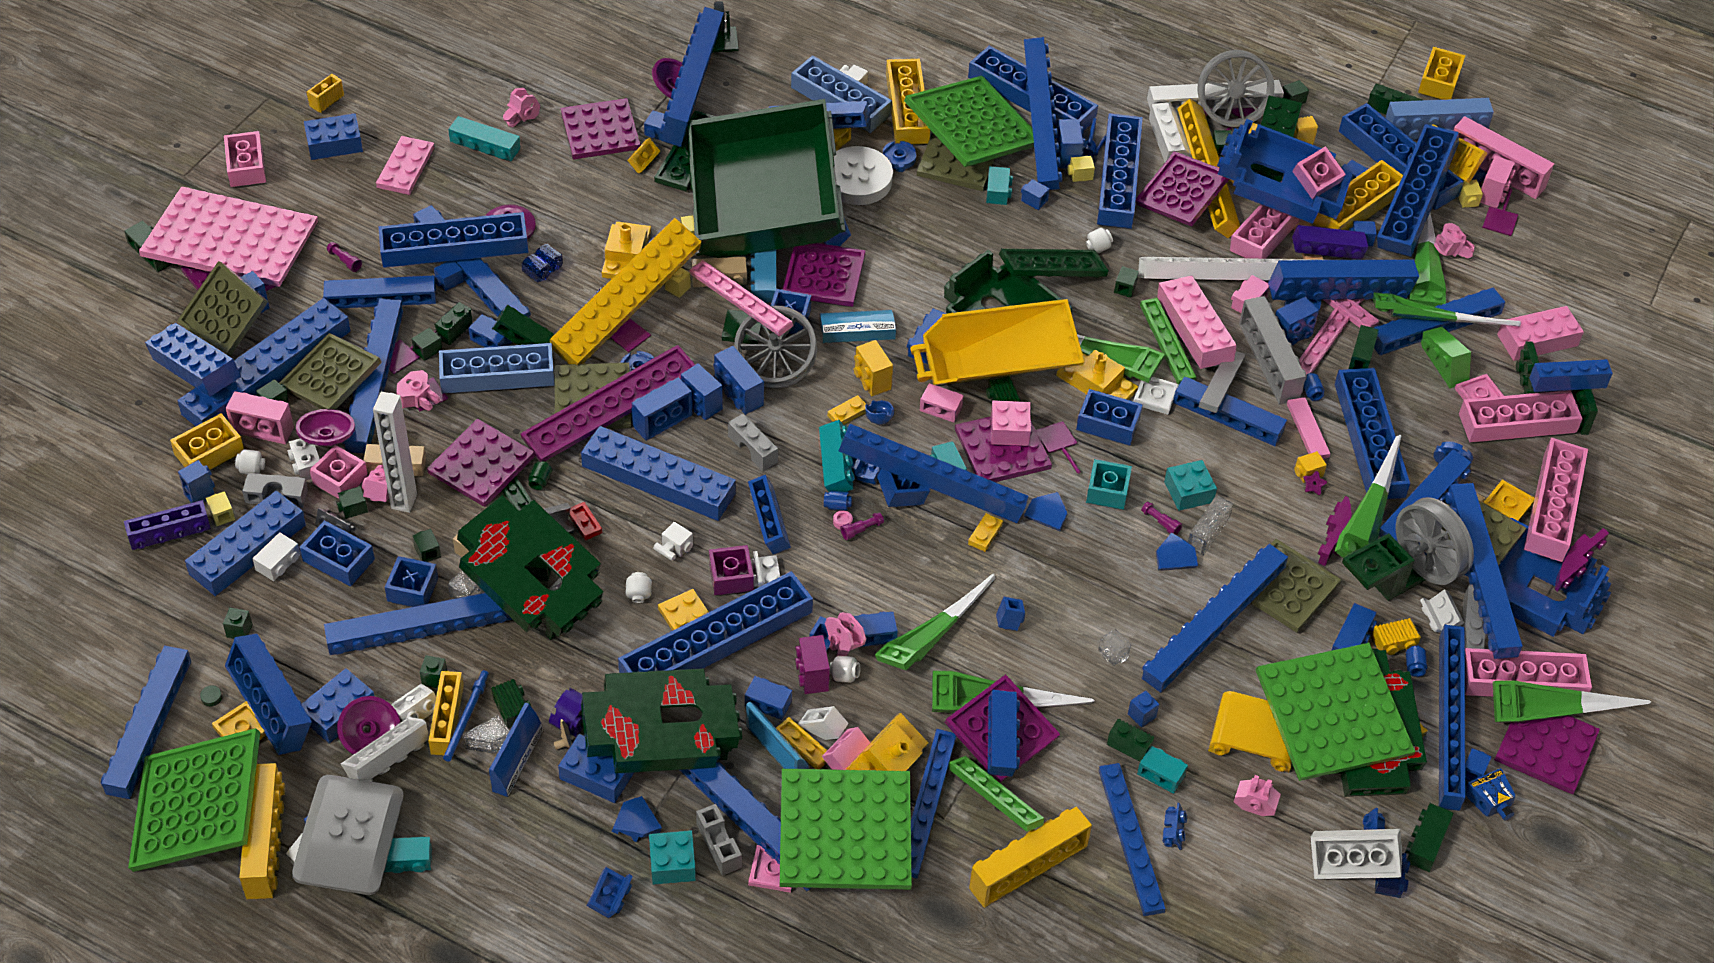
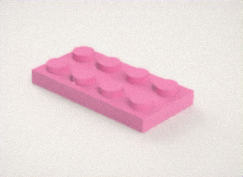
M401 136L376 182L377 188L410 195L435 148L434 143Z

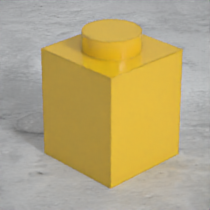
M1318 451L1298 457L1294 470L1296 475L1305 483L1303 476H1312L1315 471L1319 472L1320 478L1323 477L1327 464Z

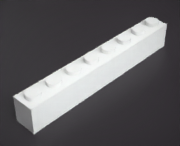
M1274 80V97L1283 98L1284 92L1280 81ZM1267 82L1250 86L1246 89L1266 94ZM1208 83L1205 85V95L1228 88ZM1198 84L1149 86L1147 101L1150 110L1151 104L1169 103L1177 109L1189 99L1202 106L1198 98ZM1228 93L1206 99L1209 108H1213ZM1249 93L1244 94L1255 107H1259L1264 100V97ZM1231 97L1219 109H1228ZM1243 97L1240 98L1242 108L1252 107ZM1237 99L1234 100L1232 108H1239Z
M381 392L373 408L390 505L391 509L410 513L417 497V490L401 396L394 393Z

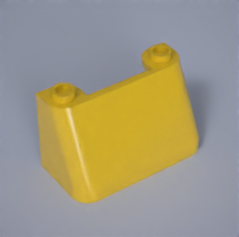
M1224 692L1217 712L1208 751L1216 755H1224L1233 748L1271 758V765L1275 770L1289 773L1292 762L1268 701L1237 692Z

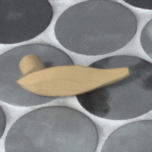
M563 719L560 721L562 740L554 742L556 750L564 747L570 748L572 745L569 728Z

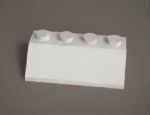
M1169 103L1151 104L1149 121L1164 162L1167 161L1174 151L1192 158L1178 110Z
M408 717L342 762L341 766L348 777L372 782V778L376 775H382L389 771V766L395 762L399 763L408 757V753L421 749L425 745L424 742L429 740L425 720Z
M1400 829L1314 831L1311 836L1314 879L1401 877L1402 845Z

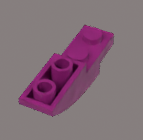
M1347 496L1344 497L1342 502H1337L1333 511L1335 514H1330L1326 525H1328L1326 534L1328 535L1325 541L1327 543L1326 545L1322 544L1318 551V555H1320L1318 563L1326 566L1333 553L1340 556L1335 552L1339 535L1352 517L1351 504Z
M1602 528L1592 538L1583 534L1574 543L1558 572L1555 583V590L1557 592L1563 587L1565 589L1568 588L1576 576L1581 577L1586 572L1587 568L1585 567L1593 556L1596 549L1601 550L1607 544L1606 539L1609 535L1607 530Z

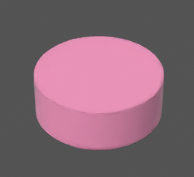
M838 511L833 516V524L837 529H840L841 526L847 523L852 524L853 517L848 511Z

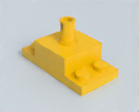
M1459 138V145L1449 170L1462 180L1470 183L1488 153Z
M624 222L612 224L605 247V262L601 272L602 278L612 279L648 244L651 226Z
M1094 350L1089 356L1082 353L1084 365L1060 368L1056 374L1057 377L1085 394L1088 393L1089 389L1129 400L1138 390L1137 385L1123 377L1125 367L1097 350Z
M899 713L855 758L846 770L906 771L923 753L922 749L928 742L904 715Z

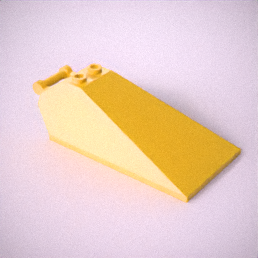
M1068 299L942 314V317L923 334V344L913 345L910 348L917 367L918 382L932 379L933 385L970 382L1079 366L1085 363ZM922 352H926L930 371L925 372L921 357Z

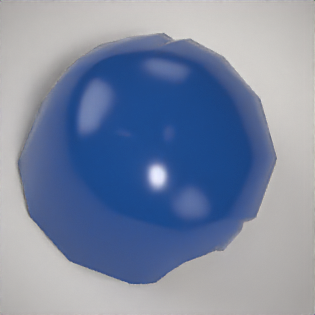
M873 400L869 406L868 404L865 405L866 417L871 423L882 425L890 421L894 416V407L888 401Z

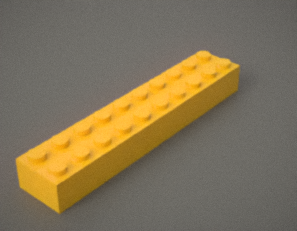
M674 218L550 339L552 350L569 365L576 364L578 366L579 364H584L699 250L702 241Z

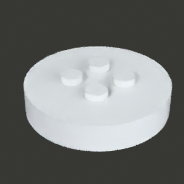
M851 146L836 151L834 156L836 183L841 188L843 203L867 205L881 200L888 194L892 186L893 168L885 155L875 149L863 146Z

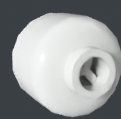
M1098 228L1087 235L1088 241H1086V245L1089 250H1095L1099 254L1111 247L1113 238L1108 229Z
M245 449L240 454H237L235 467L241 474L245 475L248 473H260V470L265 468V458H262L260 451Z
M632 573L626 580V596L632 599L634 603H643L644 600L650 598L652 580L645 573Z
M837 656L833 662H830V674H832L833 679L837 682L852 683L860 675V663L857 662L855 657Z

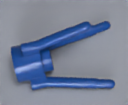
M1096 118L1093 119L1089 139L1085 141V149H1082L1084 156L1093 157L1098 155L1099 149L1105 142L1106 134L1097 147L1092 140Z

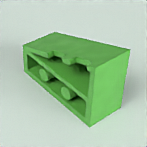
M1443 327L1424 331L1423 339L1421 340L1422 348L1448 387L1453 388L1456 384L1469 380L1471 351Z

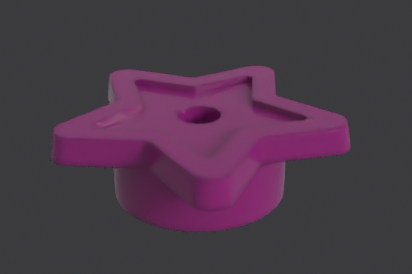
M1315 471L1312 476H1303L1306 486L1305 492L1312 491L1320 495L1321 487L1327 484V481L1320 478L1319 472Z

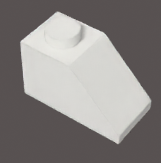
M834 706L809 709L798 723L804 730L824 740L840 738L844 733V729L849 724Z

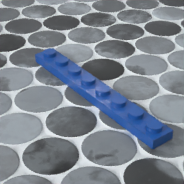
M936 729L911 819L912 878L918 879L956 740V735L953 732Z
M1120 763L1099 766L1098 771L1143 916L1164 913V902Z

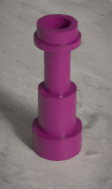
M330 242L327 245L329 254L337 255L349 270L357 272L361 268L362 261L358 257L352 256L346 251L343 252L339 249L337 243Z
M1146 502L1143 505L1141 511L1145 515L1150 514L1157 519V522L1166 528L1169 534L1177 535L1180 532L1182 523L1178 520H1173L1165 513L1161 514L1153 508V503Z
M880 512L874 513L872 518L865 521L860 520L841 526L840 531L843 538L847 541L875 524L880 526L884 523V519Z

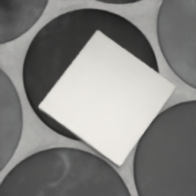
M1152 377L1149 383L1141 380L1133 402L1143 404V408L1168 415L1179 384Z

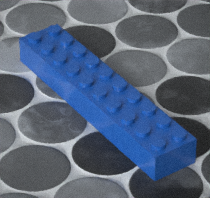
M704 7L703 13L699 12L697 18L699 24L695 23L690 44H688L686 55L683 58V66L680 67L679 77H677L675 88L672 90L671 99L673 100L669 99L668 111H665L663 121L666 123H662L660 133H662L661 141L680 147L682 145L688 121L690 120L718 36L724 12Z
M322 298L235 359L234 362L241 375L240 378L211 397L194 388L178 399L181 415L194 426H198L220 413L228 419L226 406L234 391L257 396L256 391L274 379L279 383L328 333L342 338L351 332L348 316Z
M791 571L619 657V673L703 669L813 613V598Z

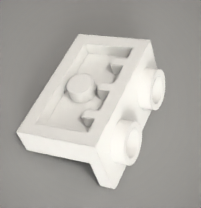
M753 551L751 565L752 570H755V575H753L754 586L759 588L779 578L780 572L777 555L758 557L757 551Z
M1444 589L1430 600L1426 598L1420 600L1423 605L1422 610L1429 617V625L1434 632L1441 633L1444 624L1461 626L1464 623L1449 591Z
M420 684L391 705L398 713L402 722L408 717L425 719L434 712L436 695L434 691Z

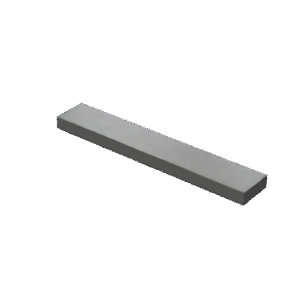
M1236 351L1233 362L1220 363L1200 400L1199 408L1217 413L1246 354Z

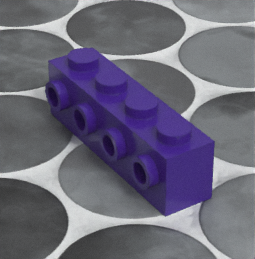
M1297 225L1292 236L1296 253L1362 260L1368 249L1365 232Z
M203 500L124 521L132 550L211 529Z

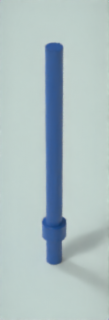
M485 670L481 671L478 680L472 686V694L443 756L445 761H451L478 698L486 688L485 683L489 673Z

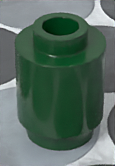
M540 461L534 464L528 477V485L532 489L542 490L547 485L553 471L549 463Z

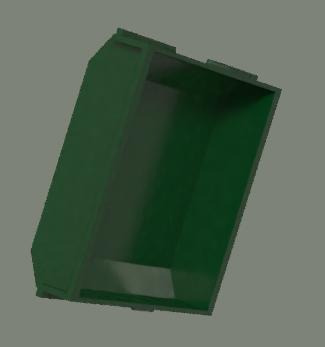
M825 99L688 121L690 180L694 202V233L702 241L696 256L705 255L715 258H727L826 242L839 233L846 232L841 188L836 183L834 163L836 146L832 113L827 111Z

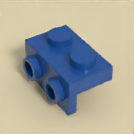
M605 867L586 906L607 918H610L615 913L618 914L624 905V902H622L624 895L626 896L631 890L632 884L630 882L633 876L628 874L626 877H623Z

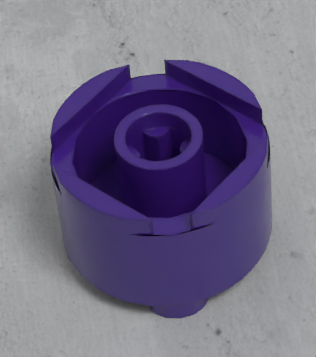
M572 688L565 690L554 706L557 708L555 715L551 713L549 724L561 730L560 721L563 719L569 728L570 735L577 737L582 730L581 724L583 723L581 711L582 694Z

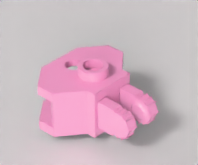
M515 88L510 95V101L507 104L509 109L503 115V119L509 127L513 128L521 120L525 122L529 119H535L539 114L540 104L535 96L529 95L524 88Z
M1453 223L1445 224L1442 233L1436 236L1434 242L1437 251L1444 256L1453 255L1456 257L1457 254L1465 258L1473 256L1474 244L1466 240V235L1459 226Z
M423 370L410 372L397 383V395L401 396L402 408H419L421 406L430 411L433 407L427 400L429 399L435 404H438L441 400L435 392L430 390L428 374Z
M842 612L839 613L838 618L829 617L826 619L825 626L829 635V647L832 651L838 650L837 656H847L850 650L865 645L866 636L863 627L850 613Z
M1255 775L1252 780L1240 781L1234 803L1242 810L1260 816H1274L1281 794L1272 787V780L1268 779L1265 781Z

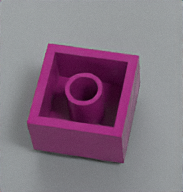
M748 545L709 550V567L714 595L754 590V576Z
M823 635L799 638V646L795 647L797 657L795 658L796 670H799L800 674L798 675L799 686L803 687L804 694L828 692L830 668Z

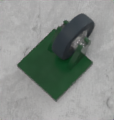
M722 1L714 2V10L724 12L712 53L739 51L736 26L730 27L729 11H724Z

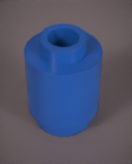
M1315 373L1306 374L1307 378L1303 388L1307 397L1312 401L1320 400L1324 396V387L1319 376Z
M830 490V492H825L824 507H827L829 510L847 511L848 507H852V496H849V492Z
M1412 646L1405 652L1407 670L1410 671L1411 676L1420 677L1427 670L1426 650L1420 646Z

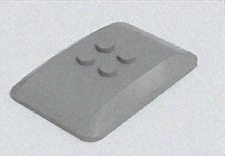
M335 775L321 777L316 787L292 870L293 879L300 884L372 895L378 892L403 802L402 789L394 785Z

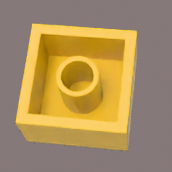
M874 340L857 346L853 370L855 376L862 381L864 390H868L871 397L891 390L893 364L878 342Z

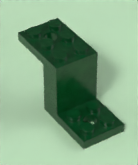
M1533 341L1525 342L1524 348L1520 351V359L1516 362V371L1519 372L1520 385L1524 388V394L1555 392H1534L1529 377L1534 364L1539 363ZM1571 390L1583 418L1579 426L1580 434L1588 435L1598 413L1592 390Z
M1389 533L1344 557L1342 560V564L1367 590L1375 586L1388 601L1426 581L1412 568L1415 560Z

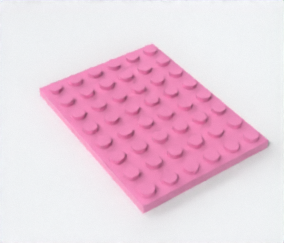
M181 187L140 248L139 253L142 257L210 272L217 262L220 261L239 277L254 271L264 284L280 287L315 228L318 217Z

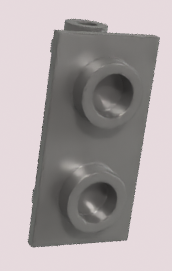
M318 508L315 523L317 526L325 520L348 533L355 532L356 526H354L353 522H349L344 518L341 520L340 516L334 514L329 509Z

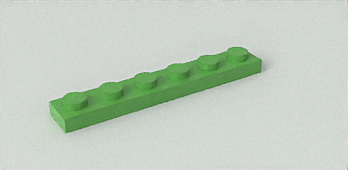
M1153 298L1141 301L1140 307L1162 353L1165 354L1164 357L1177 384L1181 383L1184 376L1196 381V375L1159 299Z
M964 756L949 762L950 771L1026 832L1044 825V818L968 757Z

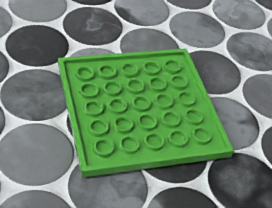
M983 76L914 93L905 97L904 102L964 167L1034 147L1032 127Z
M1370 643L1257 666L1255 671L1299 781L1414 755V747Z
M254 728L145 756L128 866L132 872L247 845L260 741V731Z
M782 769L779 887L911 890L910 771Z

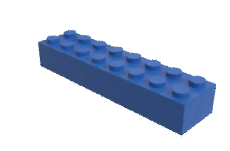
M990 45L969 62L968 78L983 76L1002 97L1031 112L1026 65ZM1053 80L1050 81L1049 86H1053V96H1050V99H1054L1055 110H1052V114L1056 115V124L1053 125L1058 127L1059 120L1079 119L1080 126H1083L1085 131L1093 123V119L1097 117L1098 105Z
M1367 103L1342 116L1339 128L1341 134L1377 163L1383 160L1402 175L1404 174L1417 144ZM1449 169L1432 208L1434 210L1460 195L1464 181Z
M1111 113L1108 115L1097 225L1132 229L1143 117Z
M1428 124L1424 125L1377 235L1378 248L1412 257L1459 145V132Z
M524 212L378 226L383 268L529 253Z
M1279 260L1268 285L1273 300H1299L1303 297H1306L1308 300L1373 299L1374 292L1390 293L1407 299L1419 278V274L1414 260Z
M1375 368L1338 370L1334 385L1367 493L1396 436ZM1398 449L1387 499L1406 498L1410 486L1400 449Z
M602 426L598 427L581 451L582 467L719 521L736 494L735 479Z

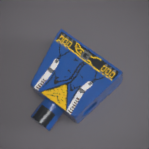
M1501 768L1468 782L1465 796L1485 816L1489 817L1499 813L1502 819L1506 821L1514 815L1510 807L1515 799V793Z

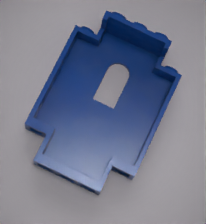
M1246 119L1244 125L1240 124L1239 129L1234 128L1232 135L1228 134L1225 144L1228 145H1224L1221 153L1224 157H1220L1217 167H1220L1218 175L1234 180L1233 186H1235L1233 194L1312 224L1318 213L1337 219L1343 207L1352 172L1342 169L1346 175L1341 183L1316 196L1314 199L1310 197L1292 172L1297 163L1322 148L1259 124L1256 130H1252L1249 134L1248 132L1253 123L1249 119ZM1330 152L1335 159L1336 153ZM1260 164L1284 173L1282 182L1252 171L1251 165Z
M1510 518L1526 527L1525 533L1499 565L1513 616L1554 637L1557 630L1561 632L1564 626L1584 634L1587 628L1591 629L1596 621L1593 618L1594 615L1599 616L1604 607L1601 604L1602 601L1606 603L1611 595V592L1608 591L1611 583L1607 582L1609 577L1606 576L1609 568L1602 565L1597 576H1595L1597 568L1594 565L1597 559L1591 557L1585 567L1587 568L1586 572L1581 577L1576 576L1568 588L1565 589L1563 587L1561 589L1566 594L1564 601H1555L1527 587L1533 576L1555 586L1556 578L1563 562L1524 550L1529 526Z

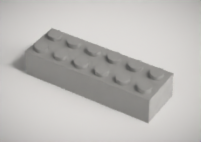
M1265 296L1244 300L1239 326L1278 404H1285L1288 400L1300 398L1304 382L1307 378L1306 372L1302 370L1299 358L1295 356L1292 345L1286 338L1284 329H1281L1278 317L1272 311L1271 304L1268 303Z

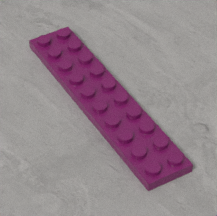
M676 345L520 433L521 438L535 452V456L539 461H547L593 435L599 426L605 428L632 412V402L637 398L645 396L652 390L678 377L681 379V374L695 364L680 346Z

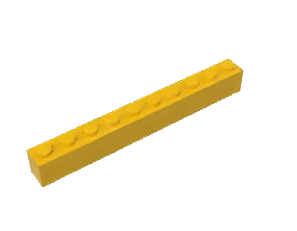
M1189 99L1177 109L1192 158L1217 167L1219 157L1203 107ZM1226 183L1210 203L1208 210L1214 229L1226 238H1229L1240 227V223Z

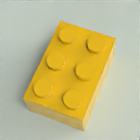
M1433 47L1418 93L1441 100L1451 99L1466 55Z
M222 413L170 440L174 455L184 467L199 460L203 466L207 465L211 470L237 456L238 453L240 454L244 450L241 436Z

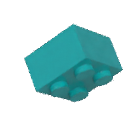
M1094 459L1086 503L1124 510L1132 466Z
M1203 460L1167 468L1164 483L1178 511L1214 503L1217 487Z
M692 830L649 834L652 885L696 881Z

